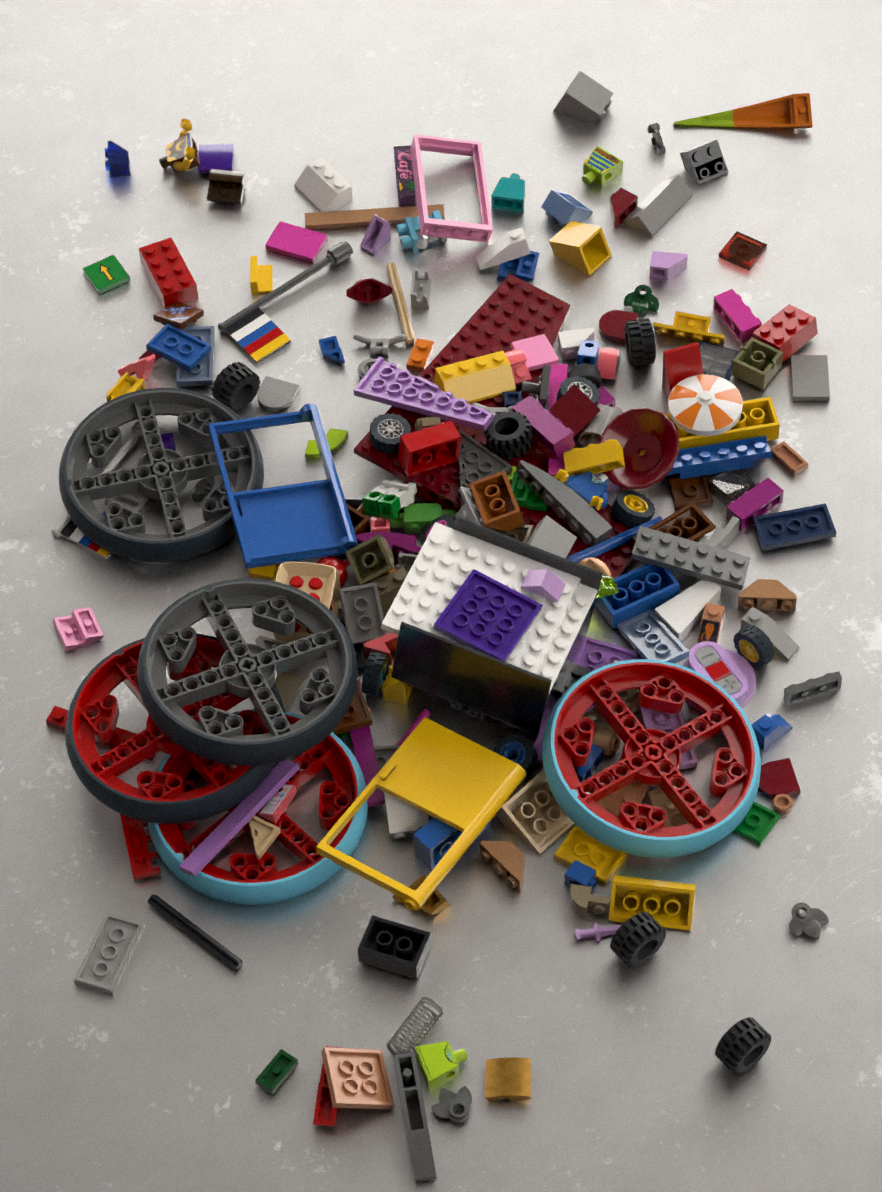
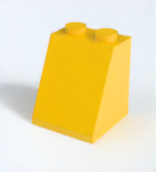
M570 221L549 240L556 257L588 276L612 256L600 226Z

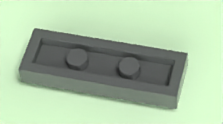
M837 671L827 673L815 679H808L799 684H792L784 688L783 700L786 705L840 689L842 676Z

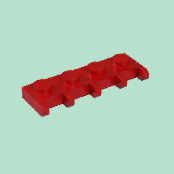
M120 814L133 879L137 880L161 874L160 867L152 868L151 861L156 860L158 854L156 852L149 853L147 844L153 843L151 836H145L144 827H148V822Z

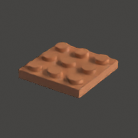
M323 1048L321 1053L334 1108L391 1110L394 1107L382 1050Z

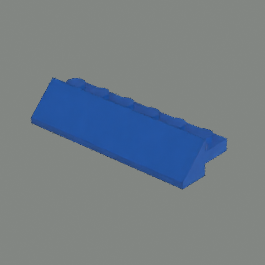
M767 435L681 449L672 470L667 475L678 473L680 479L754 467L753 461L772 458L771 450L767 443Z

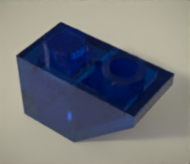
M108 141V148H105V158H108V160H105L106 171H109L110 177L131 176L129 152L116 143Z

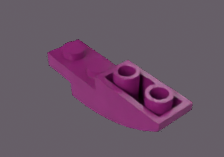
M370 532L356 535L359 545L379 534L386 538L392 553L394 552L397 556H399V553L418 555L422 548L417 546L415 537L399 533Z

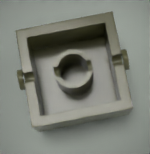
M751 337L744 347H740L738 355L734 358L732 375L764 390L782 367L783 352Z

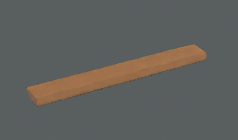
M444 204L427 205L428 215H432V211L439 210L442 219L445 220ZM417 206L305 213V228L312 230L369 226L374 214L390 224H404L405 218L418 216Z

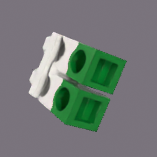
M397 479L382 481V485L377 486L362 498L365 514L395 520L398 517L397 512L415 502L414 495L417 493L415 483L409 482L404 484Z

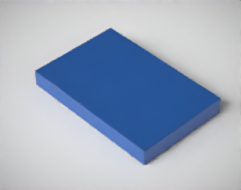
M168 323L146 345V350L190 372L212 350L210 344Z

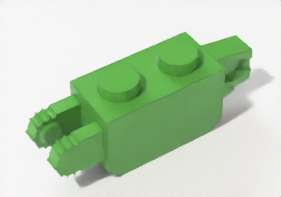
M438 503L409 504L407 507L404 506V512L398 513V517L395 520H390V528L404 529L405 534L423 533L424 529L439 516L450 514L455 519L457 513L455 510H442L441 505Z

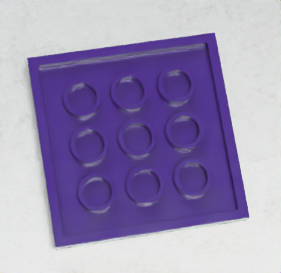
M473 569L436 620L433 629L471 649L506 662L541 612L543 605Z

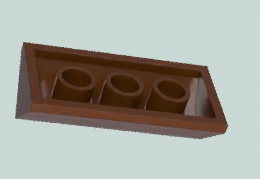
M692 502L651 526L650 529L696 541L716 529V526ZM637 535L632 538V541H633L634 544H635Z

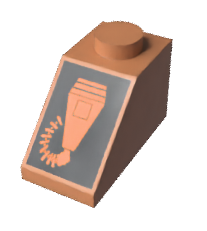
M706 603L697 643L711 641L718 644L724 623V606Z

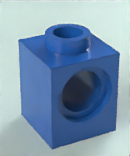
M576 859L564 874L565 885L569 888L571 884L589 886L592 891L597 885L596 870Z

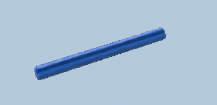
M658 516L568 556L567 559L579 563L585 558H594L632 541V538L638 534L640 526L650 528L663 519L661 516Z

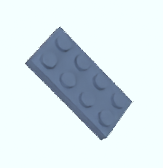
M193 326L182 329V331L210 344L212 350L191 372L177 365V386L213 385L215 327Z
M651 609L617 624L618 631L643 659L677 663L689 657V651Z

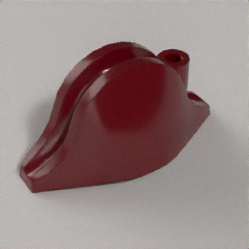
M363 278L356 281L353 286L346 290V297L361 303L371 304L392 294L393 288L377 279Z

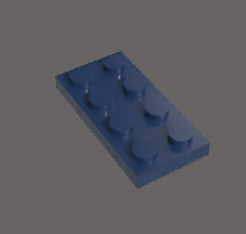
M826 503L753 517L752 521L763 551L836 537V529Z

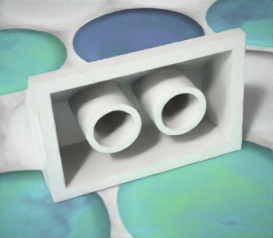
M322 157L309 163L295 183V188L320 212L335 211L353 201L352 186Z

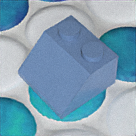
M552 189L541 206L546 211L545 214L547 216L558 219V224L563 227L570 221L581 223L593 213L591 209L570 194Z

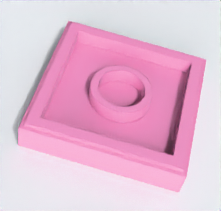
M545 334L511 342L512 350L521 349L527 358L525 363L529 371L543 368L544 365L549 366L559 363V358Z

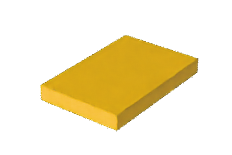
M577 826L573 827L553 854L554 859L569 867L576 859L596 870L597 882L604 886L607 885L627 857V853L600 843Z

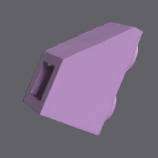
M652 251L650 279L668 280L686 270L688 254Z

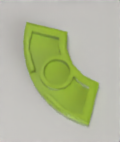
M330 428L326 438L331 452L338 450L346 442L349 435L348 430ZM308 440L305 458H321L316 440Z

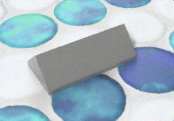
M679 174L666 178L624 219V223L653 237L692 197V193Z

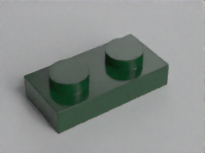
M280 1049L256 1078V1084L273 1095L298 1065V1059Z

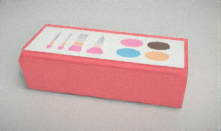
M284 784L262 807L258 815L276 823L297 794L296 786Z

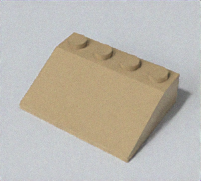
M544 768L510 796L496 813L502 823L537 854L544 851L574 824L554 798L547 782Z

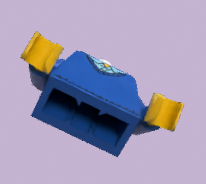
M559 469L555 478L576 492L594 510L607 507L609 498L607 483L609 479L605 474L596 477L591 472H585L584 474L570 476L566 471Z

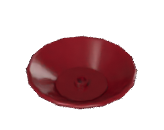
M650 408L630 409L617 415L605 427L598 442L600 444L606 440L613 439L622 445L625 467L606 471L603 474L614 485L628 490L645 489L660 482L672 470L679 454V436L674 423L662 412ZM645 450L644 454L640 455V452Z

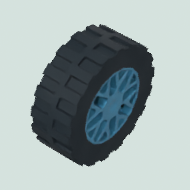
M373 651L370 653L362 678V693L379 697L382 682L386 680L388 655Z

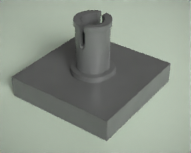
M544 365L539 383L523 381L521 388L522 393L537 394L538 401L544 409L547 402L551 366Z

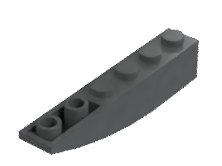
M523 460L519 462L516 471L519 478L524 480L531 490L537 493L544 503L550 506L557 516L563 519L570 529L581 537L585 544L591 547L609 538L612 526L589 506L582 497L543 470Z
M415 1052L394 1055V1066L415 1182L436 1179Z

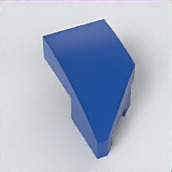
M336 336L319 339V346L324 358L341 364L345 363Z

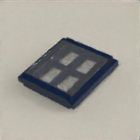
M700 340L699 346L703 374L718 376L729 381L732 376L733 360L739 351Z

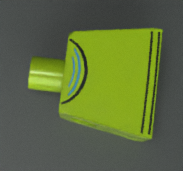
M448 1041L415 1047V1057L429 1091L456 1078L459 1075L458 1063L468 1060L464 1048L452 1051Z

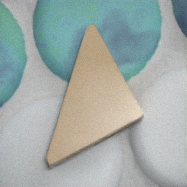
M254 815L249 820L256 856L260 860L281 831L279 827Z

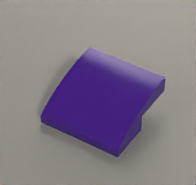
M234 144L199 145L200 166H198V173H210L211 169L233 171Z

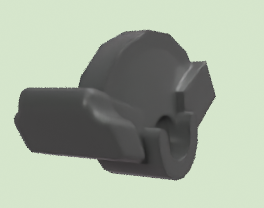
M659 123L650 124L647 130L648 133H652L653 138H651L653 147L656 148L659 155L666 153V148L659 132Z
M214 476L201 479L196 483L195 493L192 494L194 502H201L214 488Z

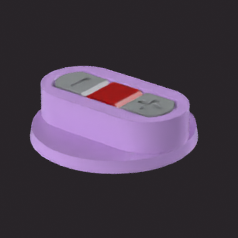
M711 641L697 643L690 649L689 657L683 664L684 667L692 669L715 682L741 708L750 702L756 691V677L752 666L743 656L724 649L721 645ZM685 699L690 706L705 713L698 706Z

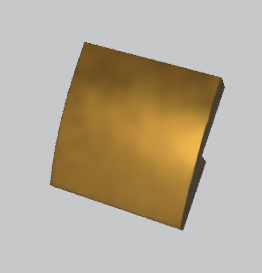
M507 1057L486 1060L485 1098L488 1102L507 1098L511 1102L531 1099L532 1060L530 1058Z

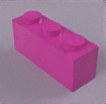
M733 289L714 296L713 309L737 339L744 343L749 341L751 337L753 338L752 333L761 327L762 324L760 319L754 316L750 307L744 304L741 296L736 294Z

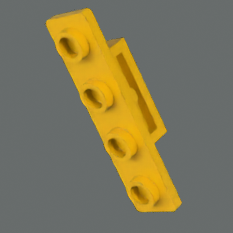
M676 311L673 325L653 323L654 330L659 334L666 335L667 333H672L679 338L688 336L696 341L705 339L713 344L725 343L724 335L709 332L711 317Z

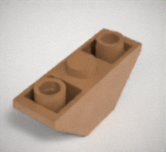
M757 579L738 594V608L751 609L754 607L764 610H796L797 596L778 580Z
M485 840L479 842L480 857L485 862L488 861L497 874L504 876L512 888L515 887L519 892L523 891L525 855L512 842Z

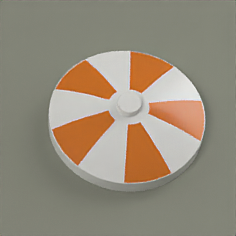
M695 375L680 381L672 389L668 399V411L672 421L682 430L698 436H714L724 433L737 424L742 414L743 401L738 389L726 379L714 375Z

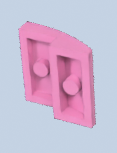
M91 607L73 610L72 615L53 618L54 628L65 651L92 644L104 636Z

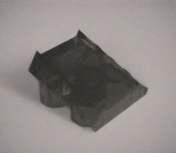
M739 469L722 472L706 479L711 494L724 505L737 500L745 491L751 490L756 485Z

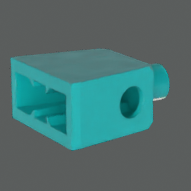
M512 173L510 178H500L491 195L492 208L518 212L525 211V181L520 179L519 174Z

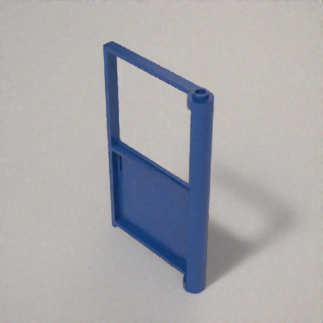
M305 404L297 412L209 424L212 445L246 569L346 554V551L358 545L318 407L315 404ZM302 422L311 423L327 479L232 493L217 434Z

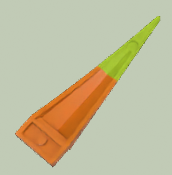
M810 93L791 94L733 110L675 121L673 125L780 130L812 128Z

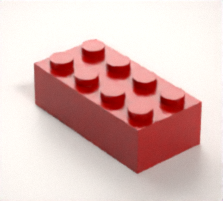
M172 237L139 248L141 264L164 308L176 301L185 304L199 299L197 284Z

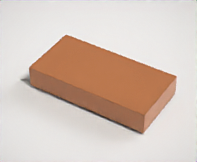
M783 441L771 449L772 457L793 476L808 468L809 463L786 442Z

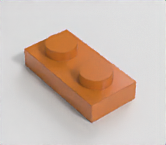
M416 339L406 364L407 369L423 372L434 349V341Z

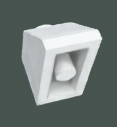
M594 328L558 332V345L562 360L577 358L581 341L594 340Z

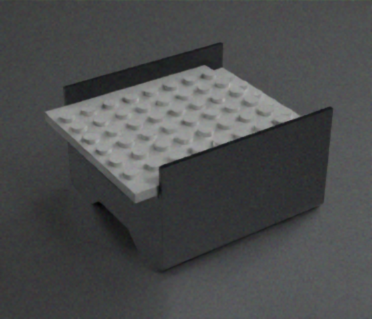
M456 517L453 529L435 522L381 625V629L398 635L391 678L539 735L555 699L560 698L573 683L590 671V669L573 663L589 629L603 573L459 517ZM473 569L543 605L541 612L506 662L471 649L433 629L434 623ZM549 569L566 584L559 602L521 588L528 570Z

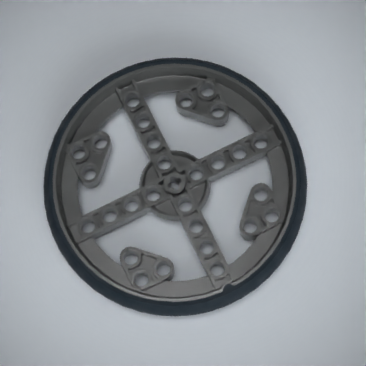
M150 388L130 392L106 402L91 412L70 436L62 453L59 468V489L67 513L80 531L92 542L113 554L127 559L151 563L177 562L191 559L216 549L236 535L222 480L214 486L202 502V516L206 522L192 529H186L177 496L185 489L188 481L221 475L215 452L211 451L182 457L176 451L164 449L156 416H178L179 433L204 446H213L209 433V424L239 420L241 417L223 403L207 395L190 390ZM137 420L146 453L139 458L136 466L86 477L89 459H91V463L95 468H104L122 447V434L118 427ZM245 430L219 434L230 447L221 449L226 472L237 471L235 488H233L232 483L229 481L232 493L262 489L264 483L263 457L252 431ZM141 491L147 497L159 500L168 534H145V519L143 515L116 502H111L106 506L105 516L95 506L93 500Z
M233 579L216 582L200 587L176 600L159 615L149 629L141 646L137 665L138 687L143 704L157 727L169 739L185 750L202 758L240 766L264 765L283 761L308 751L332 733L346 715L354 697L358 678L354 646L346 629L336 615L319 600L302 590L280 582L263 579ZM252 608V624L255 627L283 636H290L295 632L296 621L306 627L313 635L267 650L260 645L244 641L228 610ZM207 618L225 652L220 659L218 667L168 684L166 666L170 672L176 674L185 670L197 646L196 631L191 626L201 619ZM327 657L329 674L323 668H315L310 672L300 693L299 708L306 716L290 725L271 690L277 674ZM228 691L237 697L250 698L268 733L243 735V719L240 716L210 706L202 707L199 710L197 722L186 714L181 707Z

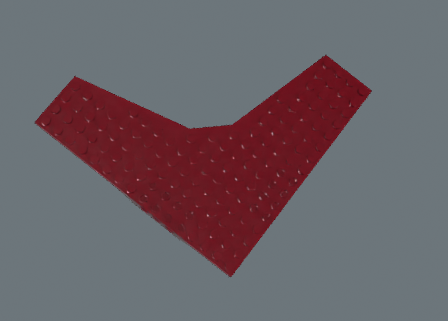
M509 274L419 376L434 383L435 370L438 367L499 351H512L511 342L545 334L552 348H554L558 332L561 331L562 325L569 313L570 304ZM543 368L529 371L532 378L530 382L539 383ZM522 384L516 385V391H521ZM521 392L522 400L529 395L533 397L532 393ZM502 395L473 402L486 407H504ZM391 406L386 412L405 418L410 424L411 433L416 432L414 425L417 419L431 417ZM440 419V422H441V423L449 422V421ZM453 423L457 430H462L488 449L483 430ZM369 432L354 448V454L388 471L405 484L409 482L415 483L417 488L415 497L427 503H438L441 505L442 510H455L457 513L461 509L459 458L457 462L407 477L398 462L399 453L388 454L377 451L369 441ZM534 436L530 451H527L525 455H520V458L504 460L517 468L519 462L523 460L548 473L549 454L539 447L538 441ZM608 503L605 509L595 510L612 526L609 538L631 529V527L620 523L614 517L611 506ZM518 506L525 525H533L535 529L537 524L547 515L577 537L567 557L590 547L582 541L575 531L570 529L563 519L557 516L550 506H548L547 511L526 509L525 507ZM630 541L594 557L606 564L610 570L611 580L623 575L634 561V559H631L634 543Z

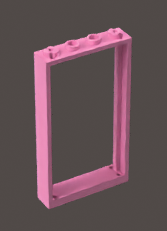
M414 134L410 150L420 235L489 243L493 227L481 142ZM421 151L473 157L482 224L428 218Z

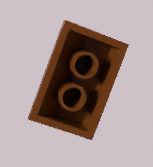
M505 470L469 483L485 527L508 532L525 525Z

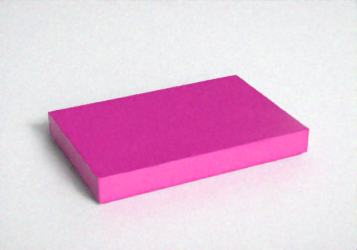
M279 221L266 242L265 249L314 263L328 240V236Z

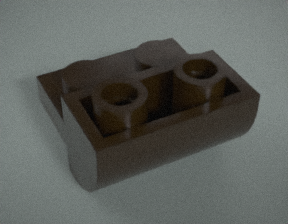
M211 169L208 177L207 200L242 204L243 192L246 190L248 178L247 172Z

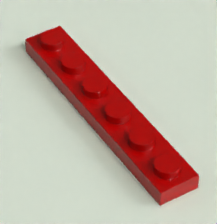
M54 706L46 719V724L65 731L69 710ZM116 727L113 739L103 745L115 748L137 734ZM156 754L149 757L147 760L153 761Z

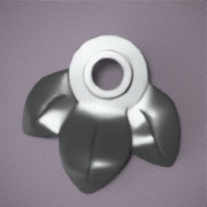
M797 903L791 911L793 918L789 923V929L794 937L804 933L808 937L818 940L821 934V925L828 924L829 919L822 910L810 908L806 903ZM799 910H804L806 914L801 915Z
M463 1086L457 1094L441 1088L439 1103L431 1108L434 1114L440 1118H449L455 1123H462L469 1117L468 1107L472 1103L471 1092L466 1086ZM456 1112L462 1113L461 1115H455Z

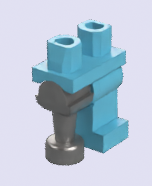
M439 210L432 211V215H428V218L443 220ZM418 216L413 218L407 217L404 224L397 225L398 236L407 235L401 237L403 249L412 247L413 252H417L418 249H426L429 242L439 240L441 243L447 242V238L420 235Z

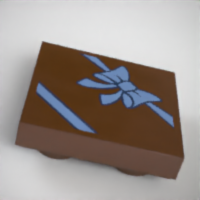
M176 301L155 313L153 319L162 325L168 323L182 330L187 325L195 323L197 319L203 317L204 310Z

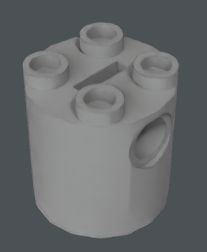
M597 404L596 406L601 411L583 428L579 436L581 447H587L589 444H598L605 427L617 415L622 414L623 410L619 407L613 408Z

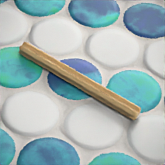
M394 262L387 263L386 269L391 287L393 288V296L402 331L407 336L405 342L408 345L414 344L415 337L397 267Z

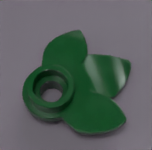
M639 285L635 288L634 292L625 296L624 306H632L633 312L639 314L640 317L647 309L657 313L659 301L657 297L652 295V290L649 286Z

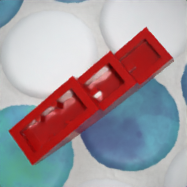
M323 1063L320 1082H318L313 1125L335 1127L338 1108L333 1107Z

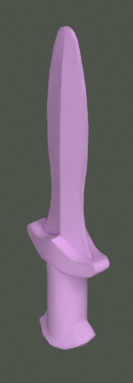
M595 922L594 929H575L574 938L579 941L582 938L595 937L599 943L600 938L614 935L622 924L601 927L598 926V922Z

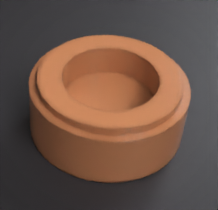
M787 794L776 795L773 799V810L778 814H788L793 807L792 798Z

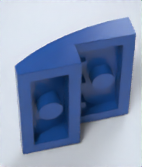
M530 251L531 254L501 263L497 280L504 281L509 274H512L525 282L533 281L539 253Z

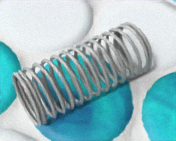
M422 997L410 1012V1015L407 1016L396 1033H394V1036L391 1037V1040L386 1044L389 1052L393 1056L398 1055L390 1044H393L402 1054L415 1052V1048L412 1045L419 1046L420 1042L426 1037L425 1035H428V1031H431V1028L434 1027L433 1024H436L439 1017L443 1015L441 1006L429 997ZM424 1003H427L434 1007L439 1012V1014L436 1013L430 1007L426 1006Z

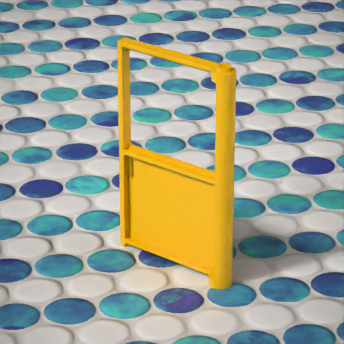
M424 717L316 846V852L401 897L407 909L418 911L522 782L526 772L519 764ZM376 788L463 832L417 890H412L329 846Z

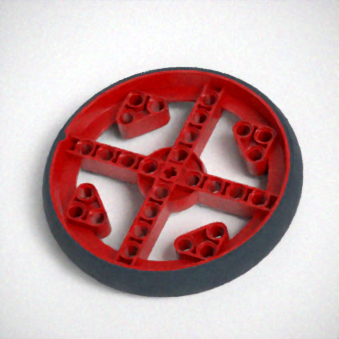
M196 633L197 646L185 670L176 674L170 672L167 668L169 678L178 681L210 670L212 667H218L220 659L225 653L218 639L213 636ZM145 638L136 640L114 651L100 661L81 682L70 704L66 720V747L70 762L79 780L95 798L110 809L136 820L159 824H179L218 815L242 802L262 784L275 763L253 766L238 765L229 773L221 763L197 756L174 743L157 727L150 715L147 717L146 729L99 756L95 739L102 744L110 742L113 739L119 717L117 699L114 695L109 694L121 682H124L144 706L138 687L137 665L140 649ZM274 682L271 690L284 712L282 698ZM227 691L181 707V709L198 722V713L202 707L210 706L227 711L247 698L237 697ZM243 710L239 713L238 716L243 719V735L268 733L256 710L255 713L251 710ZM160 751L172 755L184 754L208 783V786L185 792L183 779L178 774L142 771L137 775L138 788L125 783L118 776Z

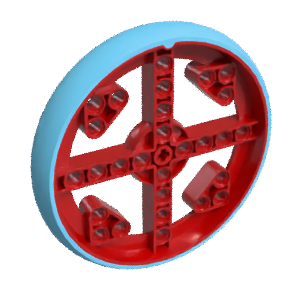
M634 659L611 663L589 672L573 683L556 702L548 717L543 734V768L552 794L561 809L586 834L606 846L627 854L651 858H672L706 849L725 838L741 823L750 810L759 788L761 774L759 745L751 723L742 708L715 682L692 669L675 663L650 659ZM640 689L637 703L641 707L670 714L679 713L686 699L702 709L705 714L669 734L657 729H645L616 693ZM594 705L624 742L622 760L580 783L574 766L582 767L587 763L595 728L594 722L591 719L581 717ZM722 732L729 749L722 747L716 752L711 768L709 791L713 796H723V798L710 810L680 773L681 754ZM633 781L649 786H659L688 823L674 827H663L667 818V814L663 809L630 801L624 802L621 805L616 817L596 802Z
M241 711L233 712V714L239 715ZM284 711L290 725L304 717ZM333 732L319 744L305 751L292 761L297 763L300 769L288 780L290 782L285 783L296 786L297 791L325 767L328 768L335 782L325 781L320 785L318 808L320 826L327 831L331 830L366 788L365 779L358 761L350 749ZM167 754L156 772L178 774L183 779L185 792L196 790L194 782L185 780L194 768L184 754ZM221 763L229 773L235 769L230 764ZM367 800L329 846L348 856L352 855L365 828L368 813ZM240 803L228 809L226 815L189 844L184 840L180 829L190 830L195 826L196 821L179 824L148 822L154 846L167 867L181 881L194 890L229 903L261 905L289 900L320 886L342 867L316 852L318 843L286 815L287 808L276 823L259 816V811L255 814V816L279 827L281 832L276 839L301 860V862L280 871L277 870L276 858L271 853H264L260 860L257 859L256 853H235L229 859L231 871L218 868L210 863L195 877L180 871L179 865ZM249 821L221 850L244 832L251 833Z

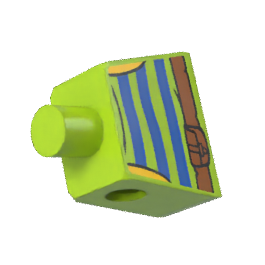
M597 146L583 163L584 176H582V181L586 185L595 182L603 186L623 173V161Z

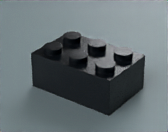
M372 915L358 947L359 962L418 979L431 948V933Z

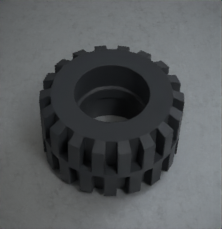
M649 318L626 321L624 336L629 363L631 366L653 364L656 359V345L651 321Z
M234 362L231 365L229 364L216 377L212 387V396L234 412L240 411L248 406L257 395L260 388V378L244 363Z
M503 411L501 414H495L492 422L484 431L488 449L503 460L520 458V455H525L527 451H530L531 445H533L530 421L526 418V415L518 411L515 413L513 411Z
M648 912L638 913L626 920L618 928L611 939L610 948L626 966L630 968L636 967L649 960L659 950L665 940L666 931Z
M753 1017L742 1019L722 1036L715 1049V1055L732 1073H743L753 1067L766 1053L772 1040L771 1035Z

